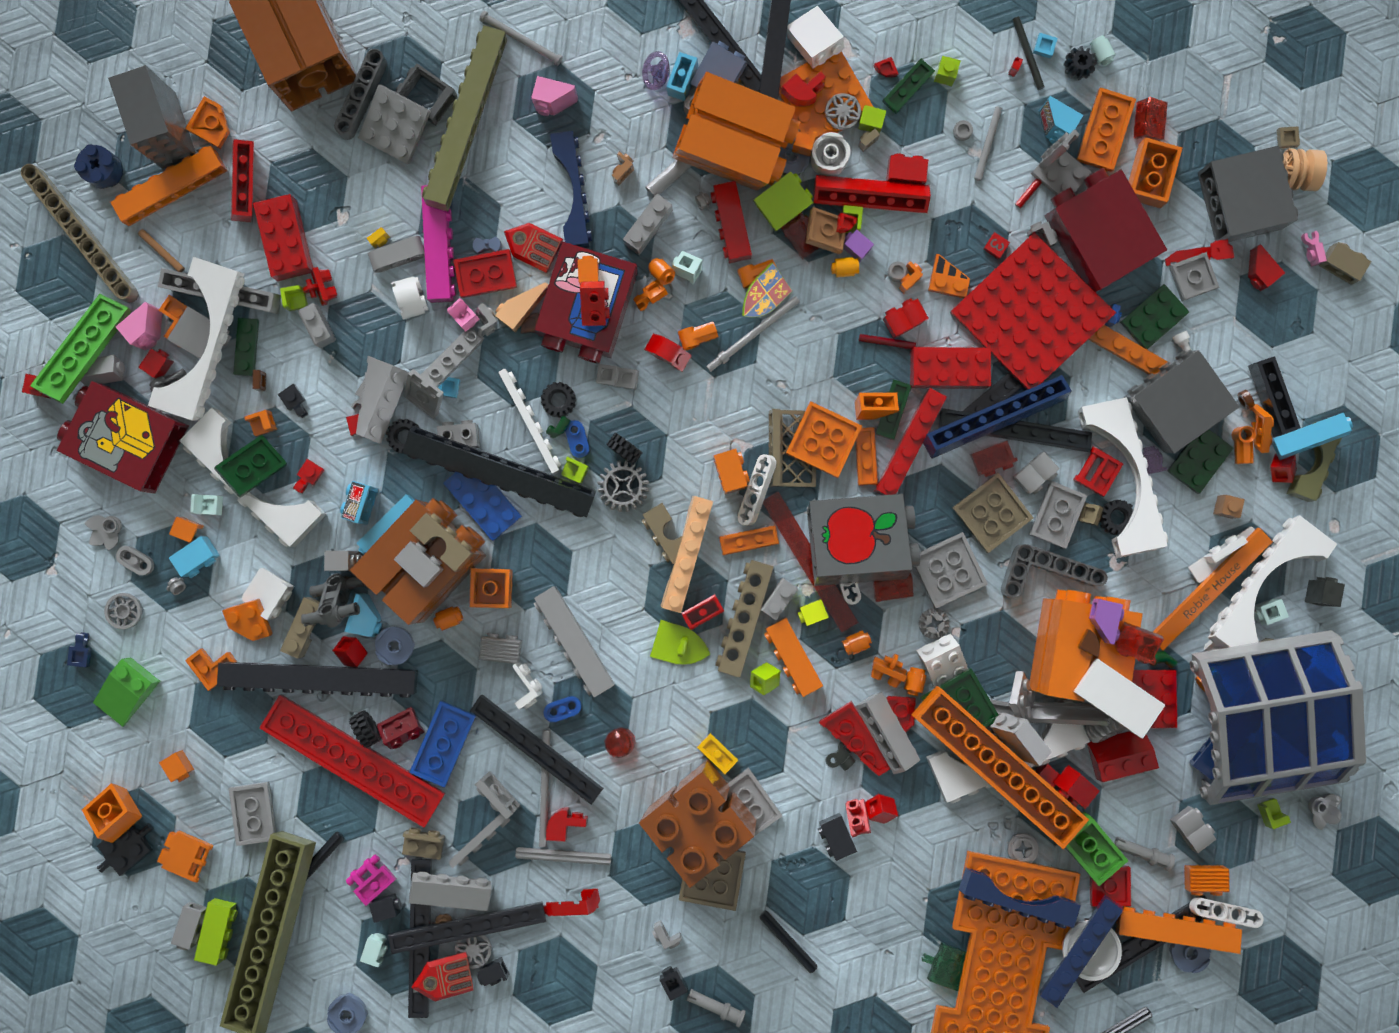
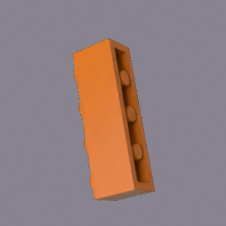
M784 617L766 627L767 632L764 635L769 644L773 642L776 648L773 652L778 661L783 660L785 664L783 670L788 678L792 677L794 681L792 687L796 694H801L804 697L823 687L787 618Z

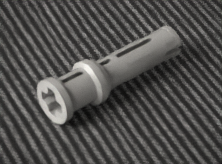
M1120 837L1115 838L1114 844L1119 850L1147 860L1152 866H1161L1169 872L1174 866L1175 856L1173 854L1167 855L1159 852L1157 848L1149 849Z
M693 989L690 990L686 1001L718 1014L721 1020L724 1021L726 1019L735 1023L736 1027H740L746 1012L745 1010L740 1011L732 1007L730 1003L723 1004Z

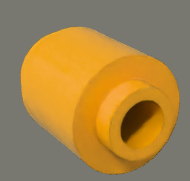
M853 257L835 258L834 262L831 263V272L835 274L836 278L855 276V274H859V260Z

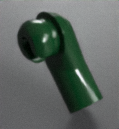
M562 416L556 428L550 425L546 430V434L550 435L551 438L560 436L564 433L571 420Z
M1165 651L1153 652L1147 659L1151 666H1156L1157 663H1165L1171 669L1178 663L1177 660Z

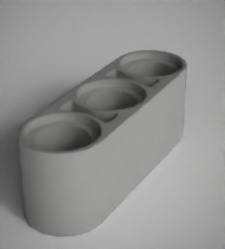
M413 236L372 250L368 253L374 273H379L425 257V252L420 236Z

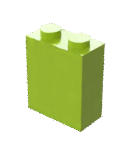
M791 171L753 200L774 231L780 229L813 203L811 200L813 196L807 188L805 190L800 185L802 183L801 179L796 173L792 174Z

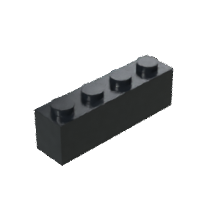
M1274 356L1248 365L1262 407L1274 419V426L1271 428L1273 437L1300 429L1301 427L1276 357Z

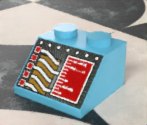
M1049 96L1039 110L1045 137L1052 144L1066 132L1069 134L1076 129L1083 117L1081 113L1052 96Z
M352 481L346 489V495H348L346 502H343L340 509L341 518L358 524L368 525L379 488Z

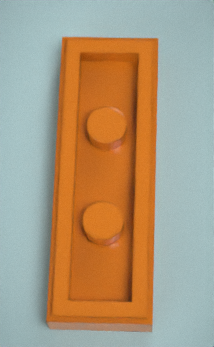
M874 427L861 428L855 441L858 486L877 485Z
M775 525L719 537L723 555L779 544Z

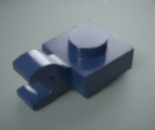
M76 633L75 646H69L67 665L90 667L92 648L86 647L89 641V633Z

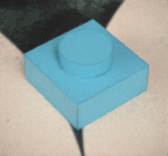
M1039 33L1033 54L1051 59L1058 38Z
M448 377L438 387L444 392L443 396L457 399L460 379Z

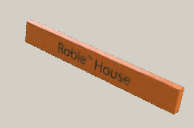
M1256 528L1246 538L1248 543L1232 552L1148 636L1161 650H1164L1273 542L1261 528Z

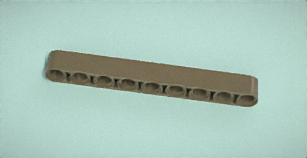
M33 164L24 165L21 168L22 178L113 294L128 303L136 301L138 291L47 174ZM59 201L58 206L55 207V203ZM70 216V220L66 222L67 217ZM82 230V234L78 237V232ZM94 245L93 250L89 252V248ZM105 259V264L101 267V262ZM117 274L116 280L112 281L113 276ZM129 289L127 296L124 297V291Z

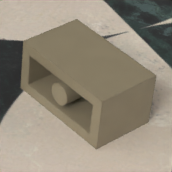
M1337 242L1329 247L1325 254L1327 261L1319 264V266L1352 285L1362 279L1372 261L1368 260L1364 254L1351 250L1347 244Z

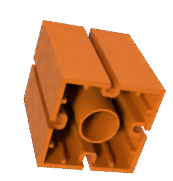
M705 72L697 85L686 119H689L688 124L683 125L672 158L727 180L736 181V183L756 191L767 184L772 186L774 181L779 182L787 159L779 157L780 147L785 149L788 143H793L800 126V121L792 118L796 107L717 75Z
M1057 589L1055 599L1043 598L1030 676L1031 690L1048 696L1084 702V699L1073 691L1096 658L1132 682L1143 613L1129 611L1131 600L1095 596V599L1123 604L1124 616L1118 626V629H1120L1119 638L1115 641V644H1109L1103 641L1089 619L1092 604H1090L1091 593ZM1087 629L1091 630L1099 640L1100 651L1098 657L1078 647Z

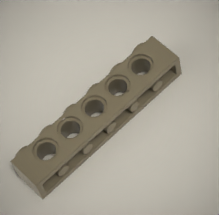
M751 560L750 563L746 562L743 572L746 574L744 582H740L738 592L741 593L740 598L734 601L732 610L735 611L733 618H729L726 628L730 631L728 637L724 636L721 644V647L724 648L723 654L718 655L715 666H718L719 672L741 677L774 566ZM753 575L760 578V584L756 587H753L749 582ZM747 594H752L755 598L754 603L751 605H747L744 602V597ZM742 612H746L749 615V620L746 623H741L738 620V616ZM736 631H741L744 634L743 639L739 642L733 639V633ZM731 649L738 652V657L735 660H730L727 657V653Z

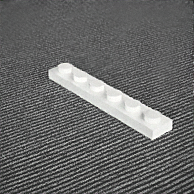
M506 369L499 371L549 469L554 475L559 473L561 463L557 456H552L550 450L553 448L548 439H543L541 433L544 431L539 422H534L532 416L535 414L530 405H525L523 400L526 397L521 388L517 390L514 384L517 382L512 371L508 373Z

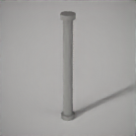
M485 10L481 13L479 21L482 23L486 22L498 30L505 31L508 36L553 61L554 65L559 66L561 63L562 55H556L489 16Z

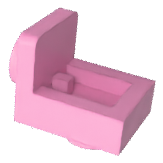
M461 298L447 309V312L465 332L480 320Z

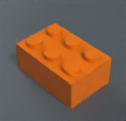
M1146 137L1138 144L1129 183L1142 204L1162 208L1168 203L1182 147Z

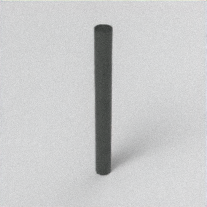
M1018 16L1013 18L1012 21L1037 90H1041L1045 86L1021 19Z

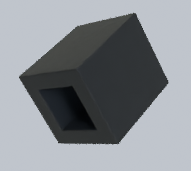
M396 893L373 899L369 903L374 923L396 917L402 909L401 901L396 897Z

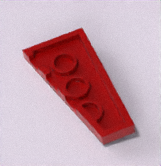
M852 701L819 721L823 727H826L836 739L844 743L846 748L854 752L875 774L880 776L890 770L888 763Z

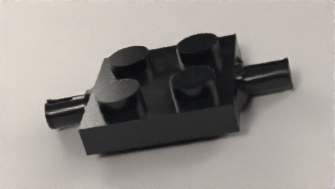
M147 823L146 826L139 830L132 825L113 843L103 840L98 844L97 847L105 858V861L97 866V869H100L98 871L103 873L111 866L119 876L127 873L153 850L145 837L154 829L153 826Z

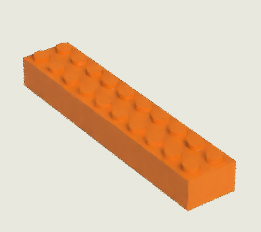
M936 686L911 714L1062 849L1070 843L1089 821L1084 814L940 687Z

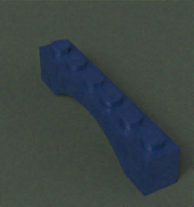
M573 131L552 133L550 137L554 158L567 171L573 186L572 209L568 220L563 226L564 240L572 245L590 248L589 242L592 241L591 230H587L586 224L590 223L589 213L584 210L587 198L586 192L582 193L581 186L585 185L584 176L579 173L582 161L581 156H577L576 149L580 148L578 137H574Z
M965 867L959 891L964 894L966 899L975 901L977 898L982 900V903L992 907L994 904H997L1005 911L1012 912L1013 909L1019 911L1018 914L1028 918L1033 915L1041 922L1048 923L1052 921L1055 922L1056 926L1064 929L1067 926L1075 927L1081 907L1074 900L1058 895L1038 901L1014 899L1002 893L985 873Z
M1103 896L1067 955L1041 988L1040 996L1058 1008L1122 913L1123 908L1121 905L1108 896Z

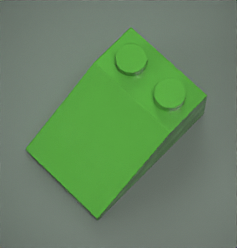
M123 658L110 672L93 703L124 727L160 683V680L133 658Z
M1084 811L1082 814L1089 821L1065 849L1096 884L1100 886L1125 865L1128 859L1097 822Z

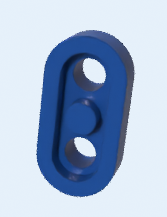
M573 420L565 430L569 448L573 456L584 458L590 451L585 428L581 422ZM572 427H578L577 433L571 432ZM578 445L583 446V450L580 452L576 450Z
M569 696L546 705L543 714L549 722H557L578 714L582 704L579 698ZM570 702L575 703L574 709L569 708ZM552 708H555L557 710L556 715L551 714L550 711Z

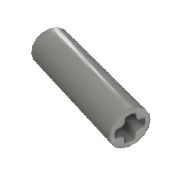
M675 160L645 187L648 192L651 191L654 195L653 198L656 194L660 195L685 173L691 165Z

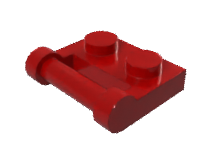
M1092 447L1087 461L1073 480L1101 497H1105L1123 463L1100 449ZM1099 457L1102 461L1091 480L1088 481L1085 478L1095 460Z

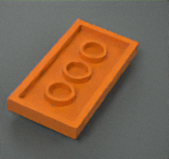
M1101 87L1098 89L1076 158L1078 162L1100 169L1105 168L1109 172L1114 171L1136 98Z

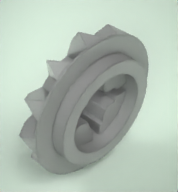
M937 608L924 611L919 618L920 631L931 639L941 638L950 627L949 618L946 613ZM932 616L935 621H942L937 625V631L934 627H927V625L932 623Z
M1020 833L1013 836L1008 842L1007 851L1011 859L1032 863L1038 856L1039 847L1037 841L1032 836ZM1022 843L1025 847H1028L1024 850L1023 855L1021 851L1015 850L1020 848Z

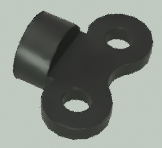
M840 742L838 751L827 755L825 761L830 768L840 766L846 771L856 760L849 754L851 753L849 749L845 750L843 748L845 744ZM831 758L835 759V763L831 762Z

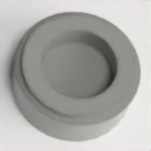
M965 120L956 123L953 129V135L959 141L968 140L973 133L971 123Z
M898 261L893 262L888 268V277L895 282L901 281L907 275L906 265Z

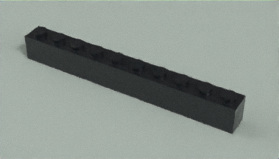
M414 426L408 432L402 452L412 459L419 458L425 460L429 465L442 466L449 472L456 471L463 474L466 478L479 479L486 485H496L503 491H513L523 498L530 497L540 504H550L557 510L572 512L577 517L584 516L587 518L596 493L595 490Z
M220 662L218 663L217 686L223 687V690H235L236 687H243V691H255V688H263V692H275V689H282L283 693H294V690H302V693L313 694L314 690L321 691V694H333V691H341V695H353V692H361L360 696H372V693H380L381 697H392V694H399V697L411 698V694L417 693L418 670Z

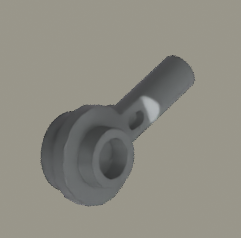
M182 368L172 375L155 378L150 382V390L152 392L153 387L162 388L184 377L187 373Z

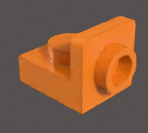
M911 261L906 265L910 274L908 273L900 281L902 284L899 289L903 294L923 276L920 266L916 263L913 264Z

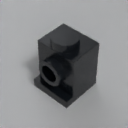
M502 957L481 966L477 978L480 985L486 986L490 984L493 986L499 983L501 978L503 981H506L510 973Z
M669 966L662 970L659 980L670 1001L688 992V985L685 983L677 967L672 968V966ZM675 977L677 980L676 982H670L669 979Z

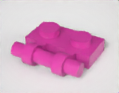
M376 854L371 858H367L363 862L364 864L359 869L353 870L350 873V877L346 879V883L349 886L354 882L357 883L359 887L353 892L365 906L397 879L385 864L379 869L376 867L375 864L380 860ZM369 870L372 875L367 880H364L362 875Z

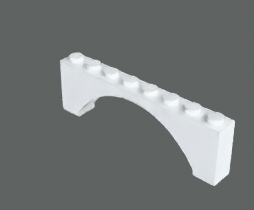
M193 257L188 276L193 277L198 284L207 303L210 317L208 343L201 359L188 374L168 386L162 388L153 387L148 406L189 420L199 421L205 413L204 404L211 393L209 388L211 382L216 377V365L221 360V349L227 341V329L232 324V313L234 307L239 302L238 293L243 287L245 279L244 273Z
M1126 397L1081 407L1077 412L1082 430L1089 429L1113 443L1127 459L1135 479L1136 500L1133 513L1122 533L1112 539L1116 559L1167 547L1168 536L1163 531V518L1161 513H1158V499L1152 491L1153 481L1147 473L1148 463L1141 451L1143 445L1137 436L1138 426L1132 418L1133 408L1131 403H1128Z
M211 407L179 441L184 445L182 448L190 455L194 454L198 458L196 461L202 467H207L211 471L210 475L215 480H221L225 484L223 486L225 490L230 494H235L214 470L216 465L228 458L227 433L228 426L232 422L218 409ZM250 492L237 499L242 506H248L252 510L251 514L259 521L262 520L266 524L265 528L270 533H276L280 537L278 540L285 547H296L327 515L311 500H308L305 504L281 506L260 500Z
M1300 515L1287 519L1283 524L1284 529L1282 532H1279L1273 538V545L1262 554L1263 559L1252 568V575L1241 584L1242 589L1231 598V605L1220 614L1221 619L1210 628L1211 633L1207 638L1221 649L1258 643L1254 609L1258 591L1266 577L1276 567L1289 560L1314 559L1317 562L1325 560L1330 556L1337 543ZM1261 655L1252 656L1254 665ZM1244 658L1235 659L1243 666L1247 667Z
M1063 698L1054 703H1073V701ZM1047 723L1041 738L1052 752L1041 765L1049 763L1051 758L1066 756L1067 752L1072 749L1076 751L1086 747L1085 744L1090 741L1083 725ZM944 749L926 757L943 799L947 803H956L964 795L968 794V796L977 794L979 792L978 789L992 787L967 764L948 756ZM1025 762L1031 768L1032 766H1035L1034 764Z

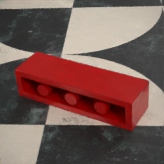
M233 140L231 221L251 223L254 141Z
M736 181L713 185V192H710L712 204L716 203L717 210L714 213L716 222L720 221L721 229H718L720 240H724L725 247H722L724 258H728L729 264L751 259L752 253Z

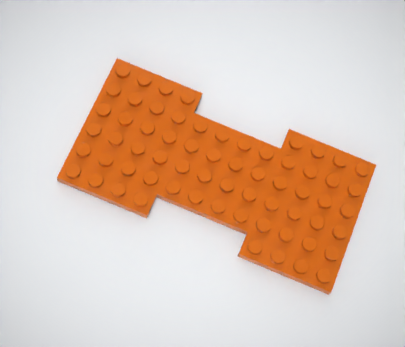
M968 850L964 870L967 867L985 873L1005 895L1024 901H1038L1054 895L1075 901L1081 875L1075 871ZM959 891L952 928L969 932L970 936L955 1008L936 1005L931 1033H1049L1050 1027L1048 1025L1033 1023L1032 1020L1047 947L1062 950L1064 938L1070 927L1067 926L1064 929L1056 926L1055 922L1052 921L1044 923L1037 920V917L1033 915L1028 918L1018 914L1019 911L1013 909L1012 912L1001 909V906L994 904L993 907L988 906L977 898L975 901L964 898V894Z

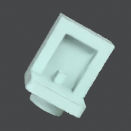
M192 494L191 513L222 515L223 496Z

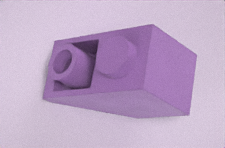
M1093 599L1089 619L1105 643L1115 644L1120 635V629H1118L1119 622L1122 621L1124 616L1123 604Z

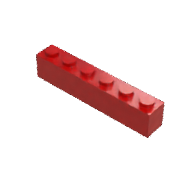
M824 175L815 176L813 203L847 205L917 213H928L931 198L930 185Z
M932 388L925 392L874 492L880 495H894L897 493L947 396Z

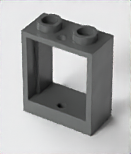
M416 64L414 68L409 69L404 82L397 86L396 93L407 98L421 77L442 90V94L430 109L431 113L428 121L436 126L457 97V94L451 86L419 64Z

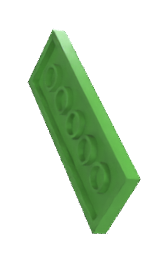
M99 293L30 386L38 392L64 404L118 331L116 326L128 317L132 311L128 307Z

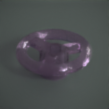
M655 51L644 62L642 78L648 89L658 90L664 86L670 75V65L667 56L663 52ZM656 57L662 59L657 65L650 64ZM648 70L651 71L653 76V84L648 79Z

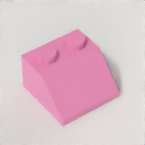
M537 76L532 101L535 110L540 115L549 116V114L556 115L577 103L578 96L575 85Z
M144 302L120 322L116 328L130 345L146 351L153 348L160 339L163 313L159 311V308Z

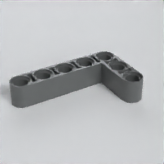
M1022 544L1017 545L1012 552L1001 585V593L1007 598L1019 597L1030 566L1090 586H1103L1106 584L1108 576L1102 569L1031 545ZM1022 548L1027 550L1025 558H1022L1019 554ZM1040 554L1045 556V562L1042 565L1038 562ZM1059 560L1064 565L1061 571L1056 567V563ZM1016 566L1021 568V574L1018 577L1013 572ZM1077 566L1082 570L1079 577L1074 572ZM1095 573H1098L1100 576V580L1097 583L1093 580ZM1010 584L1015 586V592L1012 595L1007 591Z

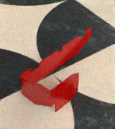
M1226 239L1214 241L1209 247L1179 250L1165 259V264L1170 266L1171 262H1180L1207 252L1209 260L1210 257L1216 260L1233 259V246Z
M598 889L582 890V901H579V904H574V901L561 902V904L559 902H546V905H544L545 914L548 916L589 915L596 911V908H599Z

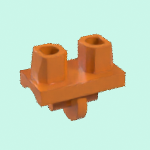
M894 654L892 658L885 655L884 659L875 656L871 677L881 680L883 674H887L890 676L888 684L897 688L901 681L905 682L907 670L902 668V662L897 661L899 656L897 654Z

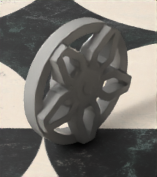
M846 93L834 95L830 98L825 108V117L828 123L839 130H847L855 126L861 115V107L858 100ZM842 98H847L848 100L843 103ZM836 99H838L841 102V104L838 105ZM853 101L851 106L847 105V103ZM833 102L836 108L829 109L830 104ZM854 105H856L858 113L855 110H851ZM837 117V124L834 123L830 118ZM847 118L854 120L851 124L846 125Z
M116 594L105 605V618L111 626L117 629L131 628L141 619V603L137 597L131 594ZM122 596H126L131 599L125 602V599ZM114 601L116 607L109 609L111 603ZM131 613H133L136 616V618L131 617ZM111 617H117V624L112 621ZM128 619L133 621L131 624L126 625Z
M485 935L479 936L485 942L478 943L477 937H473L474 941H470L471 938H468L467 943H460L461 940H458L455 945V954L466 952L470 958L468 964L474 958V962L477 964H469L470 969L483 966L491 956V943ZM481 945H487L485 948L481 949ZM459 946H464L466 948L465 950L459 948ZM488 949L487 957L484 958V955L481 952H484Z

